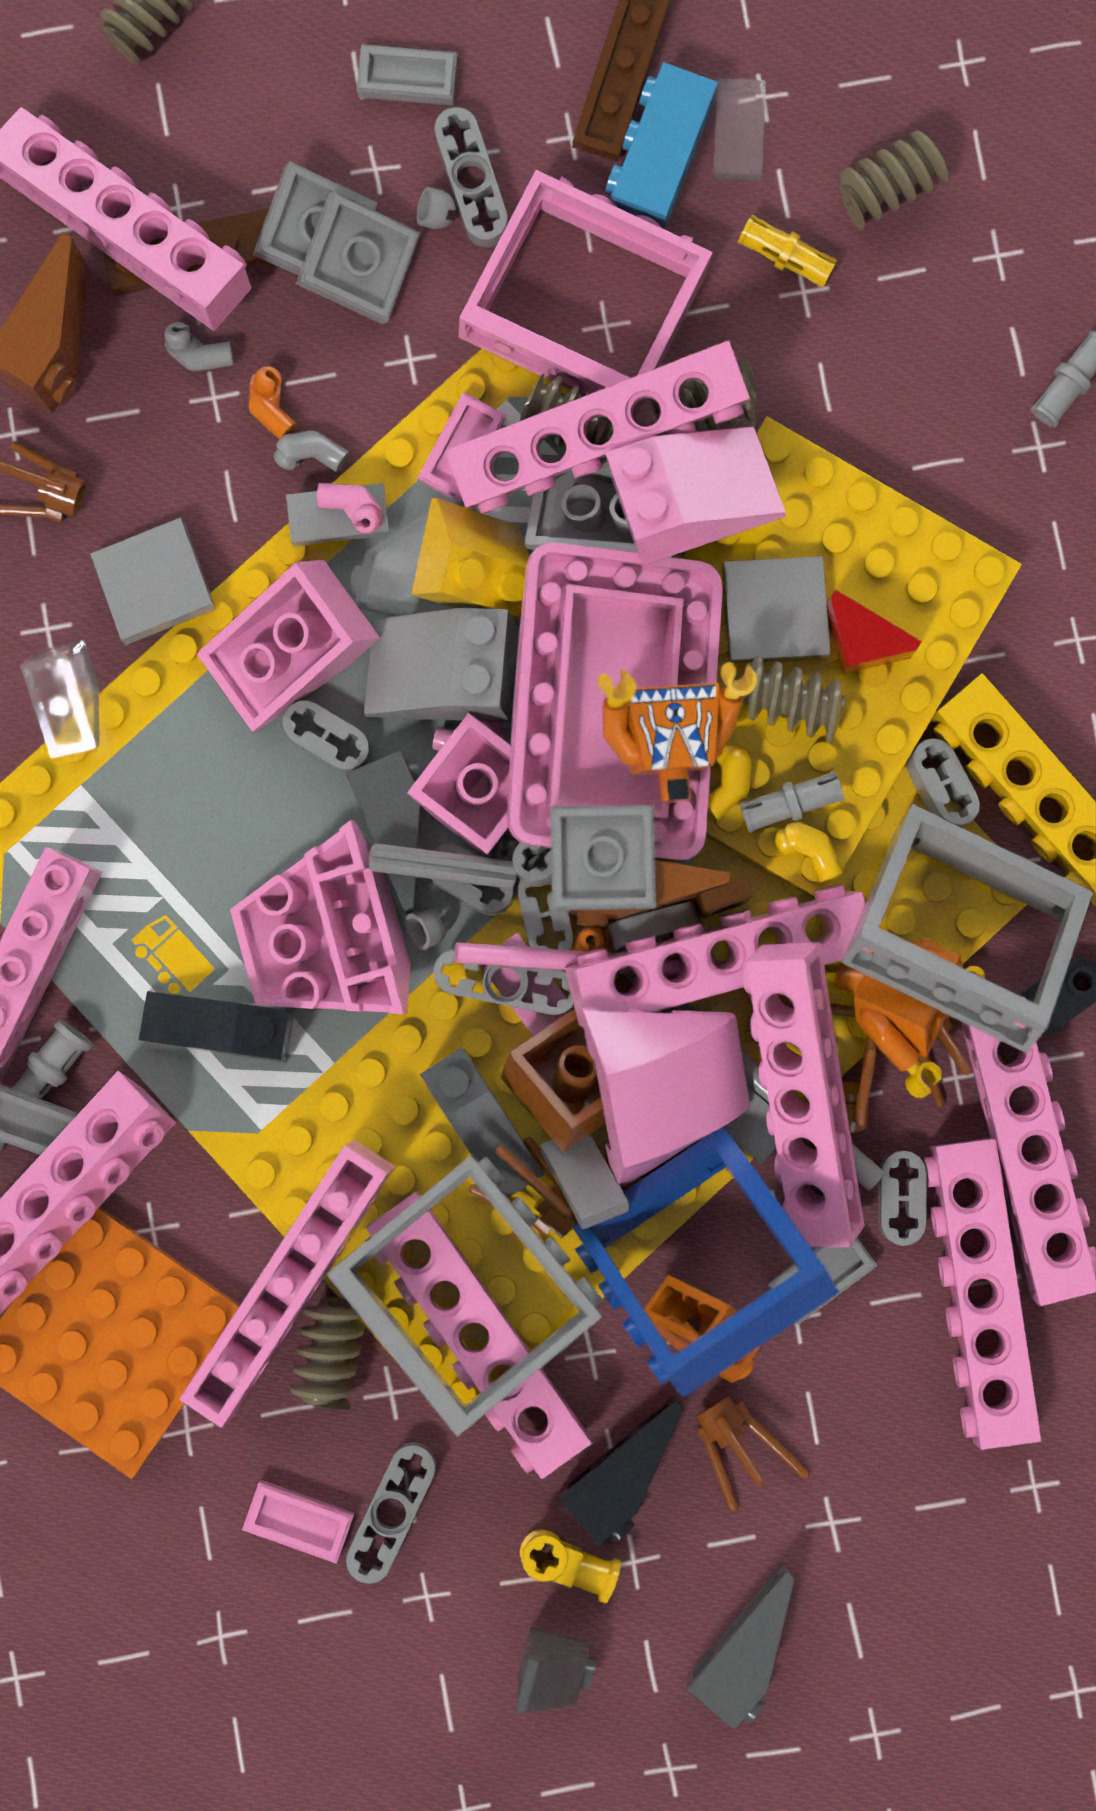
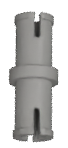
M1090 330L1066 364H1059L1054 371L1056 378L1036 404H1033L1030 408L1033 415L1044 424L1055 428L1078 395H1085L1091 388L1090 380L1096 373V331L1092 332Z
M834 770L829 772V774L793 786L791 782L781 784L782 790L746 802H739L745 824H747L748 832L751 833L756 829L791 818L793 822L803 819V813L836 802L845 801Z

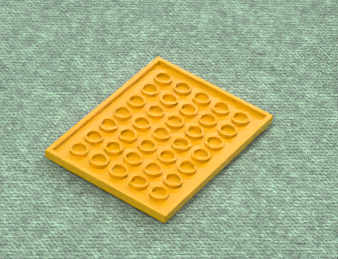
M767 416L756 434L785 509L786 517L687 550L683 556V559L710 564L717 570L722 579L723 591L716 683H719V689L726 688V684L721 677V668L729 662L722 571L724 562L823 556L826 603H828L836 589L922 641L910 659L842 675L828 621L829 657L763 661L764 673H768L776 661L782 663L783 678L787 679L795 667L801 668L803 684L805 685L814 673L821 674L823 690L828 687L834 678L841 680L842 695L844 696L846 693L847 695L832 743L826 742L825 726H820L813 737H808L806 721L801 720L793 732L787 731V718L783 714L774 726L768 725L766 709H763L754 721L750 720L748 717V704L744 703L733 732L726 744H734L738 748L744 749L752 761L750 790L739 802H746L782 790L781 784L791 782L793 786L829 774V772L835 770L845 801L836 802L803 813V819L798 821L816 828L828 836L843 871L1022 564ZM752 662L733 663L736 668L733 681L741 679L745 674L746 666ZM716 759L714 765L710 767L709 794L721 785V768ZM739 802L718 820H715L707 812L706 836L813 899H816L814 891L834 886L839 878L838 876L820 883L809 856L797 851L788 855L779 851L775 843L776 833L778 830L786 828L789 822H793L791 818L749 833Z

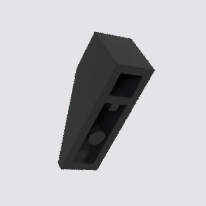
M147 991L139 1040L287 1063L294 1014L287 1010Z
M675 1395L559 1491V1499L597 1546L607 1538L614 1544L635 1526L631 1518L639 1511L683 1410L680 1401Z

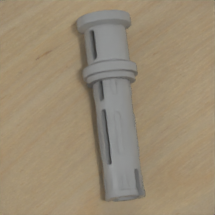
M58 1019L54 1023L56 1030L38 1052H31L27 1057L28 1061L26 1064L28 1068L12 1089L42 1099L53 1086L58 1087L65 1083L67 1080L65 1073L83 1051L89 1052L93 1048V1043L75 1027L62 1019ZM0 1141V1151L6 1145L3 1141Z

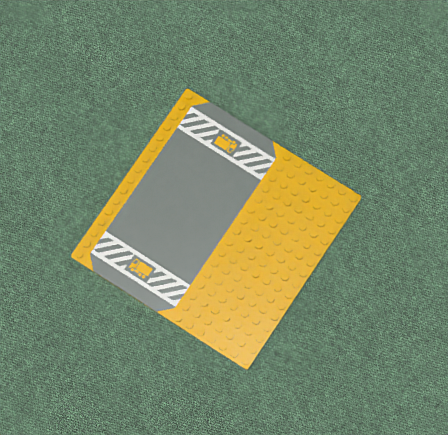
M484 349L479 350L332 483L361 486L384 483L390 535L293 546L288 523L210 593L216 607L215 610L172 627L0 783V924L5 929L7 928L45 847L60 850L103 871L51 980L284 1237L347 1143L355 1139L396 1166L328 1272L363 1245L365 1240L371 1236L365 1227L416 1191H419L421 1195L425 1194L471 1156L420 1076L422 1072L460 1048H465L523 1142L527 1137H531L540 1147V1144L552 1140L501 1079L508 1053L533 1037L531 1032L512 1007L446 993L437 985L434 978V965L437 959L444 952L455 949L457 942L502 945L518 933L526 945L530 947L518 897L520 879L517 876L514 885L515 898L512 906L498 916H488L442 890L431 879L418 877L416 910L424 907H434L442 912L439 915L442 924L448 922L447 934L444 939L426 950H420L411 942L407 935L405 917L408 914L405 913L389 874L386 873L411 962L407 1014L262 1006L287 1010L294 1014L287 1063L140 1041L139 1034L147 991L255 1005L230 909L274 876L284 873L304 858V854L313 847H319L338 833L339 828L350 820H355L371 847L375 845L346 773L333 768L295 745L287 737L283 729V716L285 712L259 731L252 732L197 653L295 562L324 560L371 625L373 624V619L454 609L413 596L411 593L431 498H439L465 507L463 500L461 503H458L417 481V478L463 392L507 415L501 427L504 428L520 421L523 408L541 377ZM544 378V382H543V383L546 384V385H548L549 383L552 382V381H550V380ZM561 387V393L566 394L569 389ZM550 435L542 441L540 454L564 456L566 444L562 447L556 446L554 443L555 435ZM503 453L494 462V473L501 481L513 479L519 471V461L513 453ZM522 489L507 495L508 505L485 514L518 525L525 542L533 495L528 496L526 490ZM479 506L471 509L480 512ZM527 549L529 555H531V553L534 551V550ZM370 648L345 670L301 700H308L320 705L358 728L366 736L370 745V756L365 765L401 750L406 762L415 758L421 774L439 752L432 749L437 727L442 726L455 730L462 722L459 720L366 717L364 715ZM518 650L516 654L511 722H504L503 726L505 730L503 740L510 745ZM309 712L306 717H301L297 714L293 720L298 727L296 735L302 736L304 732L310 731L321 738L325 731L314 723L315 713ZM331 736L328 743L339 750V761L344 762L348 756L356 759L360 755L355 746L357 739L351 737L348 742H342L336 737ZM907 762L844 867L843 874L839 876L834 884H843L845 891L862 892L865 903L894 832L911 805L913 804L928 811L908 774ZM951 799L945 805L948 813L956 811L959 814L963 809L957 802H953ZM422 807L420 849L433 851L442 844L453 843L477 857L496 859L494 855L495 846L500 840L512 835L509 828H507L489 853L482 856L446 829ZM974 820L963 828L996 844ZM708 836L705 838L703 848L695 855L690 865L731 873L729 883L748 877L754 893L752 898L744 905L704 919L701 917L704 929L722 925L720 917L729 913L750 910L751 917L769 912L767 904L777 900L797 897L798 904L815 900ZM546 848L540 855L528 861V866L525 870L530 871L533 868L546 869L544 857L551 848ZM911 848L879 928L908 942L924 939L933 940L945 950L961 954V961L964 964L1027 904ZM473 884L483 893L484 900L482 903L488 905L493 899L501 902L505 896L499 887ZM552 884L532 887L526 890L527 898L535 897L537 899L540 913L549 911L547 895L552 892ZM569 915L574 945L578 935L585 927L577 925L578 916ZM816 915L810 917L805 926L806 936L811 942L818 939L822 932V923ZM551 917L541 919L544 935L536 938L537 945L546 946L548 949H558V943L565 941L564 932L556 933L554 931ZM608 922L606 931L610 938V946L607 953H611L614 950L613 943L608 930V926L611 925L613 922ZM769 927L764 929L758 937L759 948L762 945H774L776 942L775 934ZM722 940L716 942L711 948L710 955L713 956L714 960L727 961L729 950L726 943ZM672 953V954H670V955L667 956V957L679 958V956H678L677 954H675V953ZM842 960L824 965L830 1003L854 1006L853 993L835 988V977ZM454 962L452 966L444 965L443 974L450 977L451 986L458 987L461 979L477 981L473 992H484L483 976L485 972L480 965L479 972L465 969L463 963ZM615 974L614 981L618 979L620 976ZM665 977L668 981L675 979L673 977ZM553 978L555 983L559 986V988L568 998L569 991L564 990L562 988V980L558 978ZM491 981L492 990H493L498 996L503 997L502 994L499 992V990L496 988V986H495V985L493 984V982ZM745 987L688 1002L697 1011L733 1013L736 1016L741 1049L760 1064L762 1060L760 1045L755 1044L756 1041L752 1033L746 1031L754 1009L751 993H747ZM832 1015L834 1033L838 1038L836 1046L842 1077L863 1058L867 1034L856 1022V1017ZM786 1042L789 1049L802 1056L800 1049L795 1044ZM794 1090L798 1098L803 1102L810 1103L804 1093ZM605 1123L590 1135L609 1166L605 1144L610 1142ZM700 1140L694 1142L693 1144L683 1149L673 1157L669 1158L662 1164L658 1165L648 1173L633 1181L632 1183L624 1187L622 1191H626L627 1189H629L630 1187H632L633 1185H635L636 1183H638L639 1181H641L642 1179H644L645 1177H647L648 1175H650L651 1173H653L654 1171H656L657 1169H659L660 1167H662L663 1165H665L666 1163L680 1155L682 1152H684ZM738 1145L748 1161L751 1162L754 1158ZM538 1164V1166L544 1173V1175L539 1179L548 1188L551 1187L552 1185H554V1183L551 1181V1179L547 1176V1174ZM726 1168L605 1248L624 1279L732 1179ZM469 1177L433 1206L431 1210L527 1347L532 1351L579 1311L496 1208L470 1193L469 1186L475 1183ZM528 1185L509 1197V1200L512 1202L519 1196L534 1214H540L534 1209V1205L541 1196L531 1186ZM531 1226L544 1242L552 1236L570 1258V1261L564 1267L576 1282L584 1276L602 1299L605 1297L598 1284L606 1279L599 1269L591 1274L575 1251L583 1243L574 1229L560 1238L552 1230L543 1236ZM411 1239L404 1245L403 1256L411 1266L421 1267L430 1261L431 1251L428 1244L423 1240ZM373 1256L357 1269L359 1274L466 1405L481 1392L476 1385L468 1390L454 1371L452 1364L457 1362L458 1359L449 1346L445 1344L439 1348L426 1331L423 1323L429 1318L417 1302L413 1306H409L394 1284V1281L400 1278L391 1263L387 1261L381 1265ZM326 1274L323 1279L324 1282L339 1298L346 1299ZM446 1280L440 1281L432 1288V1298L438 1306L451 1308L459 1302L460 1291L454 1283ZM360 1318L359 1320L363 1323V1325L381 1343V1341L376 1337V1335L372 1332V1330L368 1327L364 1320ZM468 1323L461 1329V1340L468 1348L480 1349L489 1342V1332L480 1323ZM501 1364L494 1367L489 1374L491 1383L512 1366Z

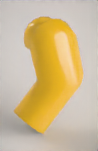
M734 744L726 745L721 756L716 758V762L719 763L721 768V785L709 794L707 811L715 820L720 819L744 798L750 790L752 761L747 751L738 748Z
M800 821L789 822L786 828L777 831L775 843L779 851L786 855L797 851L809 856L820 883L843 874L830 839L824 832Z

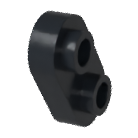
M1084 957L1070 959L1048 1026L1041 1036L1054 1033L1096 1002V962ZM1077 973H1083L1088 978V987L1084 991L1077 990L1073 985V977ZM1041 979L1024 990L1019 996L1034 1002Z

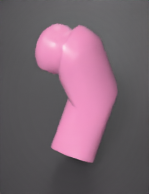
M318 484V508L343 509L354 524L355 529L362 534H371L382 525V509L365 487L346 484Z

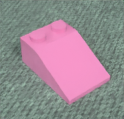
M754 427L653 436L605 453L611 477L642 566L786 517L785 509Z
M324 560L295 562L201 649L197 655L250 730L257 732L283 714L291 704L301 701L345 670L378 641L380 637Z

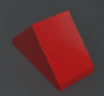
M836 589L827 603L828 621L842 675L910 659L922 643L919 639Z

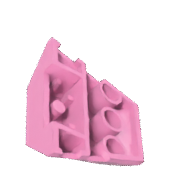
M350 820L339 828L338 833L319 847H313L304 854V858L284 873L274 876L230 909L255 1005L407 1014L411 968L409 954L387 874L374 872L369 869L371 845L355 820Z
M580 1007L588 1052L595 1060L610 1143L605 1144L609 1166L621 1189L694 1142L730 1123L750 1107L737 1021L733 1013L673 1010L671 1014L642 1013L640 1009H626V1012L598 1011L596 1007Z

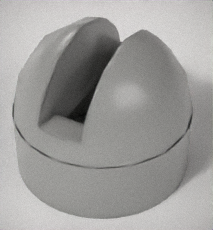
M426 187L418 203V225L431 229H443L453 222V218L447 216L448 210L456 211L454 199L443 190Z
M424 907L405 917L407 935L418 949L426 950L438 944L446 936L448 922L442 924L439 915L442 914L441 910L434 907Z

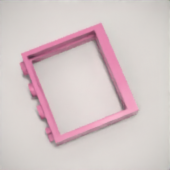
M535 170L459 317L458 338L539 376L544 374V378L553 381L560 375L563 377V387L570 390L573 386L578 385L580 386L579 394L582 396L630 379V377L489 312L540 210L686 277L638 375L661 367L708 273L713 252L694 244L693 237L685 235L679 237L662 229L658 222L648 216H634L619 209L612 200L603 195L594 194L591 196L574 188L571 182L564 177L557 180ZM644 399L641 400V401H639V402L635 405L634 410H633V418H634V419H635V417H636V415H637V413H638V411H639V409H640V407H641V405H642Z

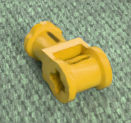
M546 1529L533 1530L527 1534L521 1542L519 1551L523 1568L531 1578L541 1582L554 1581L570 1588L572 1586L598 1595V1601L604 1604L608 1603L614 1591L622 1565V1560L616 1558L607 1561L582 1551L580 1547L560 1540L557 1534ZM545 1543L550 1544V1550L555 1559L553 1561L545 1560L541 1567L536 1566V1560L531 1551L533 1549L542 1550Z

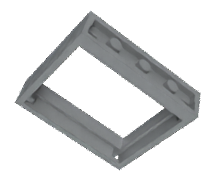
M912 804L894 832L841 963L1027 1053L1048 1026L1093 892L1074 883L1070 879L1061 877L1029 861L1025 857L1016 855L977 834L971 833L940 818L934 813ZM911 848L1061 921L1034 1002L1026 1000L879 928ZM865 947L875 953L872 955L862 949ZM1018 1022L1022 1025H1025V1028H1022L1014 1023Z
M474 1155L468 1157L327 1273V1276L457 1437L602 1318V1313L597 1308V1305L603 1299L584 1276L579 1281H575L564 1267L570 1261V1258L552 1236L545 1242L531 1227L538 1221L533 1212L519 1196L511 1202L499 1187L505 1181L502 1174L487 1157L479 1162ZM470 1177L579 1312L465 1405L359 1274L357 1269Z

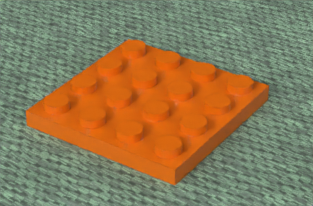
M99 1207L91 1219L84 1223L60 1249L57 1256L50 1260L33 1278L23 1293L12 1301L1 1317L0 1387L127 1477L133 1479L184 1407L185 1403L179 1399L239 1309L240 1304Z

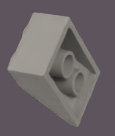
M541 454L542 459L547 463H556L564 457L561 455ZM600 459L602 469L585 476L574 478L571 470L553 477L555 487L533 495L524 543L527 549L535 550L545 543L557 542L638 553L611 477L607 459ZM681 552V553H678V554H675V555H672V556H669V557H666V558H670V559H672V558H680V559H683V553H684V552Z
M455 608L373 619L372 627L380 639L370 647L364 715L366 717L462 721L469 713L478 721L511 722L519 626L508 609Z

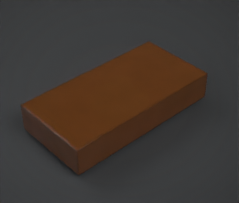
M746 877L700 893L694 902H696L700 917L704 919L746 904L754 893L749 879Z

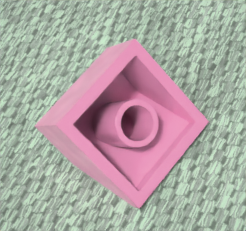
M468 713L407 794L446 829L480 855L485 856L508 828L507 814L511 745Z

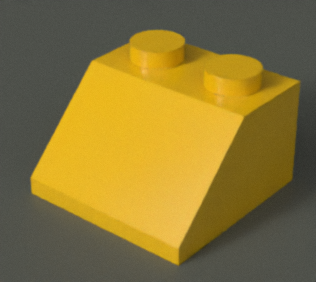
M431 498L411 595L454 609H508L514 619H521L526 565L530 555L524 545L525 542L519 526L439 498Z

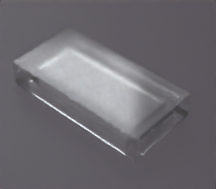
M718 78L713 178L761 180L766 81Z

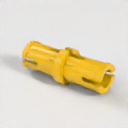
M751 214L737 243L755 250L776 262L774 267L782 271L785 267L807 278L821 288L825 285L837 262L836 258H832L799 240V234L792 231L789 235L767 224V222Z

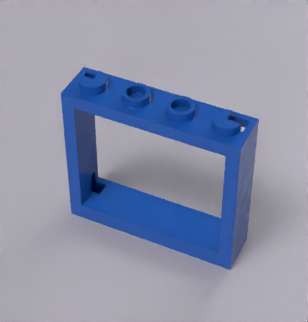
M724 1126L624 1191L623 1193L628 1200L629 1212L582 1230L579 1223L572 1226L583 1243L575 1251L591 1274L599 1269L606 1279L598 1284L601 1292L614 1311L623 1306L629 1315L627 1319L621 1322L638 1348L647 1343L654 1354L646 1360L650 1369L661 1385L671 1380L683 1398L839 1293L827 1269ZM726 1168L798 1269V1272L673 1355L605 1248Z

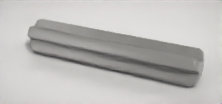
M378 843L371 847L369 854V869L374 872L507 889L514 887L517 878L513 861Z

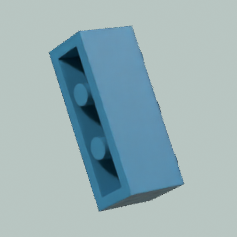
M663 62L657 78L648 77L640 98V105L645 106L644 113L640 122L631 121L622 146L623 149L628 150L623 167L614 165L605 193L611 194V200L619 209L634 216H648L658 222L662 229H666L714 105L718 82Z

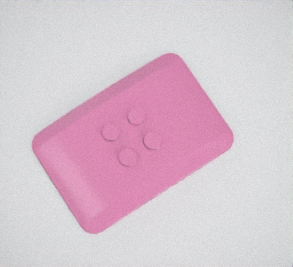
M557 542L545 543L531 553L526 565L520 621L507 814L508 828L513 837L520 843L529 846L551 848L550 807L653 805L655 859L687 860L697 855L703 848L706 838L710 767L700 771L688 772L691 800L661 803L658 774L632 775L629 765L623 764L603 738L602 710L603 700L607 696L598 687L597 680L601 674L606 673L612 679L614 688L621 680L620 670L624 669L635 680L636 688L716 683L723 588L721 577L710 564L688 559L663 558L642 566L638 553Z

